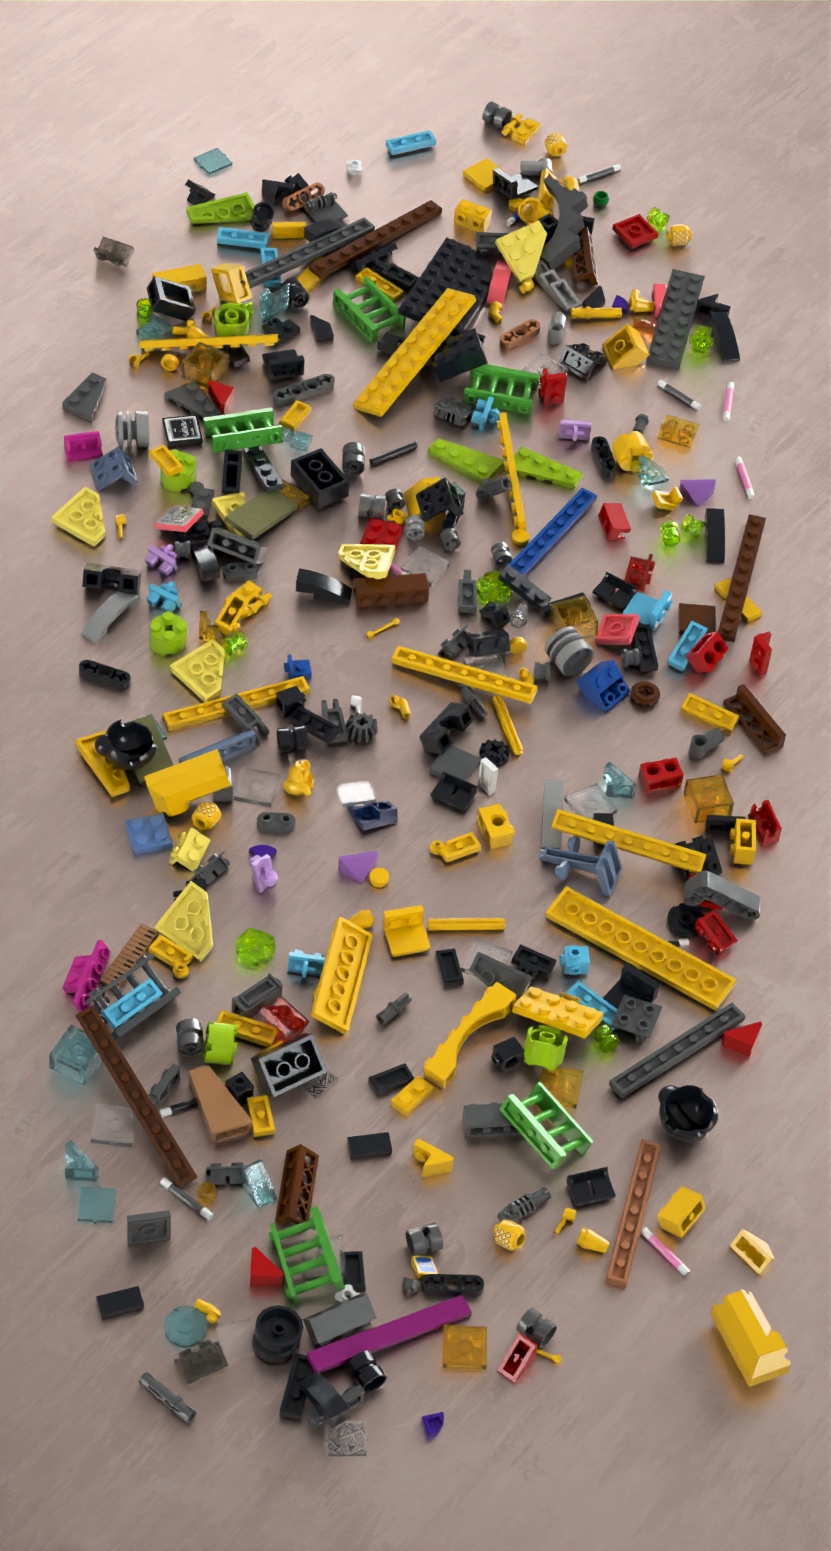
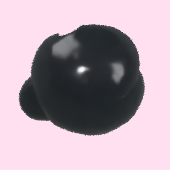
M120 719L112 723L106 733L97 738L95 750L99 755L106 757L115 767L125 771H134L152 761L157 751V745L153 741V735L149 727L135 721L121 723Z
M668 1085L660 1090L658 1094L660 1103L659 1118L663 1129L674 1139L686 1143L701 1141L717 1124L719 1114L716 1103L703 1092L702 1088L694 1085L682 1087Z

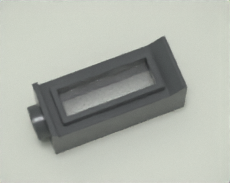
M269 973L267 977L237 997L232 998V1011L235 1012L240 1008L242 1016L251 1019L282 998L283 985L281 981Z

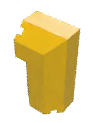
M218 749L144 776L158 813L165 812L167 816L171 817L187 811L190 801L193 803L198 798L231 786Z
M744 1290L731 1293L722 1298L724 1303L720 1306L718 1303L713 1305L710 1315L749 1387L788 1373L791 1364L790 1359L785 1360L784 1354L788 1353L787 1347L777 1331L773 1332V1329L770 1328L751 1292L746 1294Z

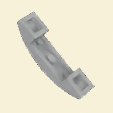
M119 591L113 594L92 615L82 630L81 636L97 643L107 633V627L125 609L130 610L140 600V596Z

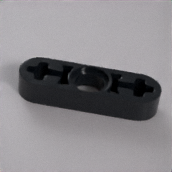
M601 436L594 437L591 449L599 471L603 477L613 478L616 475L617 465L608 441ZM605 455L608 459H602L600 456Z
M83 660L79 664V675L85 679L119 690H125L131 685V676L126 671L92 660ZM103 672L110 674L108 677L100 676Z
M427 1274L423 1277L421 1283V1290L427 1296L457 1297L463 1295V1297H478L483 1293L484 1280L478 1275ZM453 1281L459 1287L454 1290L449 1289L447 1283ZM429 1282H433L434 1288L429 1287ZM440 1282H443V1289L440 1288ZM472 1283H476L477 1289H473Z

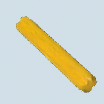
M501 695L493 696L492 703L514 756L521 755L523 748Z
M504 918L427 920V929L429 931L504 930L506 926Z

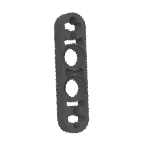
M322 374L278 389L273 393V402L277 406H285L294 403L296 400L300 401L330 391L334 388L335 378L331 374ZM308 386H315L316 388L309 389ZM299 391L300 394H293L292 392Z

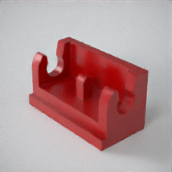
M603 503L598 517L607 540L625 539V535L619 534L630 532L631 527L622 504Z
M764 800L762 806L758 809L756 803L753 804L748 818L749 820H756V836L760 845L779 842L782 828L769 800Z

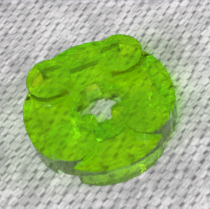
M487 572L478 579L477 593L482 602L507 603L513 591L497 579L501 572Z
M248 928L236 940L235 951L238 959L245 965L257 967L264 962L267 964L275 955V938L265 931ZM252 946H259L260 949L252 950Z

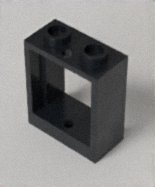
M156 276L153 277L147 286L152 311L187 322L196 311L190 287ZM165 295L179 299L181 303L165 298Z

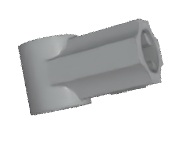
M541 158L539 161H521L520 174L539 176L541 178V171L546 168L553 174L552 162L549 158Z
M563 312L552 314L547 335V341L550 344L557 345L562 342L566 316Z

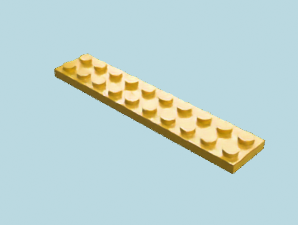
M447 288L353 402L354 409L382 417L477 301L475 295Z
M567 886L545 913V917L715 1011H717L736 984L737 979Z

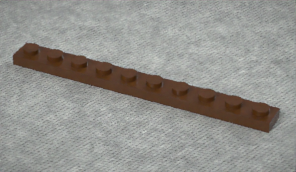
M430 200L309 265V270L319 279H322L346 266L348 263L359 259L442 214V208Z
M748 515L718 633L724 641L734 643L765 526V517Z
M94 1005L75 1015L178 1187L182 1188L197 1179L195 1171Z

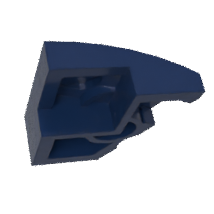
M365 801L364 806H354L352 802L346 803V807L353 820L362 830L398 822L397 808L389 801Z

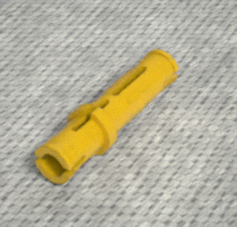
M586 306L585 308H571L570 311L571 319L586 318V320H590V318H621L622 316L621 307L590 308V306Z

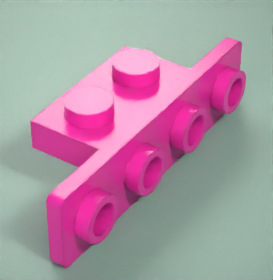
M97 940L92 955L74 958L62 987L65 993L76 992L72 1003L79 1012L89 1007L90 1003L86 1005L85 1001L90 998L88 994L97 988L111 953L102 940Z

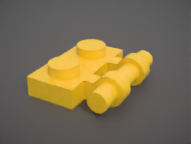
M518 113L510 119V123L503 127L502 134L504 136L510 134L512 135L511 140L526 145L540 129L541 123L529 118L523 121L521 120L522 114Z
M250 580L235 591V593L249 600L247 608L250 610L245 618L256 614L261 606L267 605L272 598L269 592L262 595L263 589ZM228 596L224 600V605L226 604L230 596Z

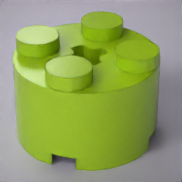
M225 303L221 305L220 309H216L214 331L218 337L244 336L248 334L249 312L245 307L243 309L240 307V304Z
M175 449L170 450L183 465V471L167 477L160 469V479L163 486L173 492H181V489L186 488L189 490L191 483L196 482V459L188 453L179 452Z
M170 611L155 617L150 624L149 641L152 650L157 654L165 656L166 654L176 655L182 652L187 642V623Z
M217 1022L207 1023L205 1031L207 1035L204 1041L203 1052L204 1063L233 1065L234 1055H236L237 1043L234 1042V1037L237 1036L238 1025Z
M539 1025L538 1029L530 1027L524 1045L525 1052L523 1056L525 1057V1063L543 1066L548 1070H556L557 1066L563 1062L568 1037L566 1035L563 1037L559 1029L551 1026Z

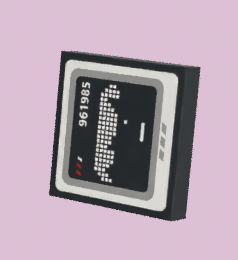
M197 415L162 418L168 447L203 444Z

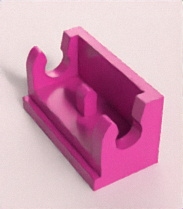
M99 431L64 436V450L68 462L103 456Z

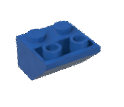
M614 660L599 662L576 681L584 697L603 711L609 710L631 692Z

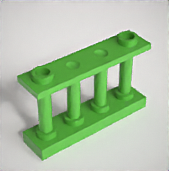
M367 276L364 277L363 287L348 294L343 293L339 288L333 291V304L371 343L377 341L379 330L396 323L401 329L405 328L406 317L397 314L398 307ZM365 293L371 297L358 304L351 301ZM375 303L380 306L379 309L367 314L361 311V309ZM384 313L390 317L377 324L371 321V319Z
M489 364L482 365L470 370V379L474 380L471 388L465 387L463 402L477 404L478 399L488 401L490 396L494 398L491 406L493 408L531 415L533 400L529 399L531 390L537 391L540 374ZM480 381L491 382L488 391L478 390ZM497 384L507 385L505 394L495 393ZM514 387L524 389L522 398L512 396Z
M272 407L203 418L204 434L206 437L212 436L214 453L283 442L282 426H274Z
M541 1082L536 1084L528 1098L519 1101L514 1094H511L499 1109L552 1170L560 1166L567 1152L576 1149L583 1156L594 1142ZM536 1104L543 1112L533 1116L526 1107ZM549 1118L556 1127L546 1131L540 1122ZM563 1134L569 1143L559 1146L553 1137Z
M318 1206L310 1209L312 1217L308 1221L278 1231L274 1223H270L272 1232L268 1234L272 1245L276 1244L288 1283V1287L285 1288L289 1300L293 1299L296 1306L301 1305L298 1294L328 1283L330 1285L334 1284L337 1291L345 1289L327 1228ZM309 1229H316L318 1235L314 1236V1239L283 1249L282 1239ZM315 1247H322L323 1254H320V1257L289 1268L286 1258ZM322 1265L324 1267L328 1266L329 1272L325 1276L297 1286L294 1285L292 1276Z

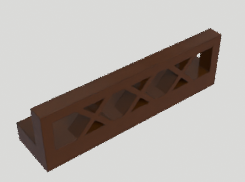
M585 228L577 233L578 236H582L579 242L583 249L580 252L576 251L572 255L574 279L577 282L589 278L591 285L594 286L598 284L593 241L588 228ZM580 258L585 259L581 264L577 263ZM582 269L587 270L586 273L578 275Z
M745 684L738 686L736 695L723 701V704L729 711L739 715L738 723L764 754L784 746L786 734ZM738 701L742 707H733L731 703ZM741 715L750 716L752 721L743 719ZM752 727L760 728L762 734L754 732ZM762 741H771L773 745L766 747Z
M302 1144L286 1151L275 1223L280 1226L289 1222L298 1225L309 1220L319 1155ZM306 1156L311 1158L310 1167L306 1162ZM303 1172H305L308 1179L307 1185L302 1177ZM300 1190H302L305 1197L304 1203L299 1195ZM297 1208L301 1212L302 1219L296 1216Z

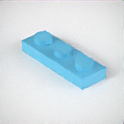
M430 130L386 140V147L391 155L436 145V139Z
M219 227L217 243L258 249L267 248L269 233Z
M260 248L261 264L278 257L277 248ZM281 275L264 282V287H280L282 283Z
M691 621L670 655L667 664L683 672L689 663L686 655L707 633L708 628Z
M149 978L109 1006L101 1014L110 1026L116 1029L161 997L163 993L152 979Z
M580 981L566 992L565 998L603 1012V1019L600 1024L611 1032L615 1029L611 1024L618 1009Z

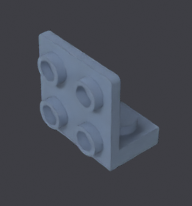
M119 446L90 463V468L99 490H102L121 477L131 485L138 482L130 457Z

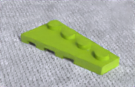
M248 192L186 207V213L192 224L245 222L251 220L254 204Z
M440 438L428 447V453L480 483L484 478L491 479L504 467L505 460Z
M523 446L514 455L516 470L519 476L526 477V475L536 477V480H550L552 484L573 489L583 478V473Z

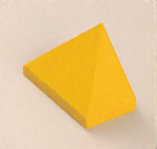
M741 1230L729 1245L758 1274H762L774 1259L768 1244L745 1230Z

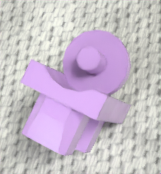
M566 419L560 420L559 438L573 439V441H590L592 423Z
M150 544L147 548L149 554L145 558V562L150 567L154 568L158 562L162 563L158 570L165 576H168L172 570L177 572L180 569L176 565L177 561L175 558L177 554L174 553L175 547L173 545L161 546L159 550Z
M268 854L263 857L255 855L249 859V865L253 870L252 879L259 893H262L265 888L276 884L278 876L273 871L271 857Z

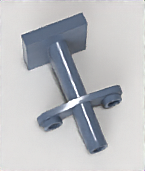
M578 836L568 839V851L549 847L541 849V861L560 865L555 868V877L564 881L572 868L597 874L603 896H611L623 868L615 841H607L601 856L578 853L580 848V838Z

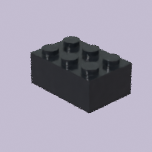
M475 328L444 340L430 357L440 382L488 363Z
M322 448L291 460L290 476L318 509L349 496L350 481Z
M303 1033L250 1058L263 1092L268 1097H276L328 1072L313 1034Z

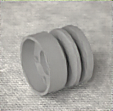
M137 410L133 419H131L129 411H126V419H123L122 411H117L115 435L120 448H123V440H127L128 448L131 447L133 439L136 440L137 447H149L148 410Z
M572 626L555 632L545 645L546 654L555 662L557 668L565 676H573L580 673L594 658V651L591 646L583 639L578 630Z

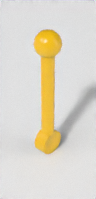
M394 618L392 622L377 630L368 631L367 638L372 639L375 634L392 625H398L399 619Z
M537 1349V1354L551 1359L554 1364L561 1363L562 1358L560 1355L553 1356Z

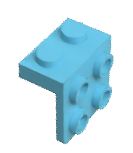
M665 590L659 600L637 592L623 614H638L640 618L638 624H650L651 630L655 631L658 624L662 623L665 613L672 606V592Z

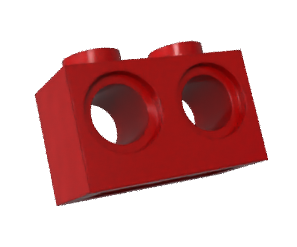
M718 631L705 634L689 651L686 658L696 673H708L715 668L714 665L724 658V654L729 648Z
M677 757L640 764L638 776L645 793L681 787L684 774Z

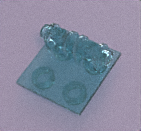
M289 283L273 294L268 289H263L260 292L258 313L262 317V323L271 320L275 315L288 308Z

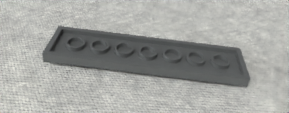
M672 269L646 362L680 369L705 276Z

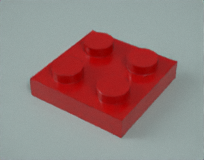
M640 214L615 223L612 228L631 249L658 238L659 234Z
M370 517L360 544L395 545L396 553L404 532V525Z

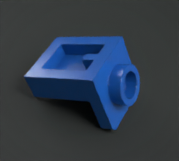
M287 654V661H284V671L288 672L289 680L304 676L305 679H310L312 676L310 660L292 661V655Z

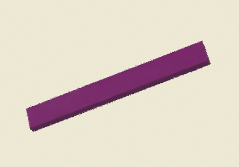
M463 1295L307 1352L306 1357L314 1372L318 1371L321 1373L348 1363L355 1355L362 1351L369 1350L374 1353L470 1317L472 1311Z

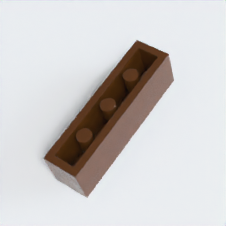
M426 573L392 575L382 579L355 578L353 581V595L356 607L425 602L429 598V585Z

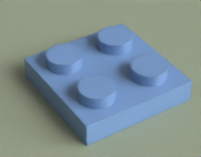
M163 813L125 820L134 855L173 848L172 839Z

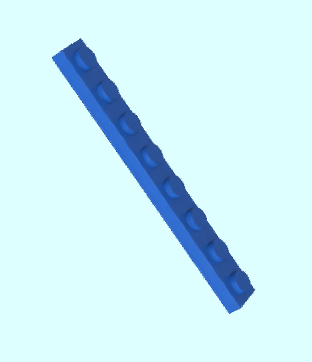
M582 487L509 565L525 576L596 501L597 495Z

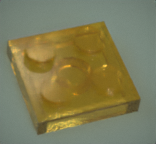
M443 1325L442 1368L486 1370L487 1327Z

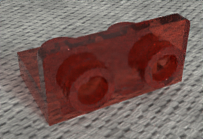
M649 554L648 560L631 556L624 581L637 587V590L644 591L646 584L650 585L652 574H649V572H653L655 561H652L653 554Z
M279 997L274 1005L263 1006L259 1011L286 1038H295L301 1035L309 1023V1020L283 997Z

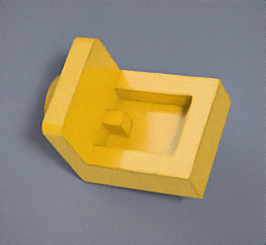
M674 487L670 493L657 490L652 493L655 505L659 509L674 511L683 500L678 487Z

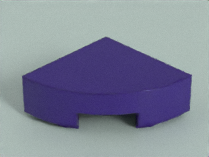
M616 295L612 308L621 307L622 313L628 314V302L623 297Z
M256 845L249 849V853L253 857L255 855L263 857L268 854L272 858L277 854V849L268 845Z
M443 1412L422 1416L421 1421L427 1440L435 1437L441 1431L444 1422Z

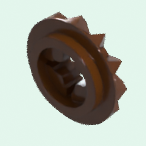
M642 681L634 684L631 688V698L636 701V704L641 703L643 706L646 704L652 706L660 698V690L653 683ZM644 691H646L647 697L643 696Z

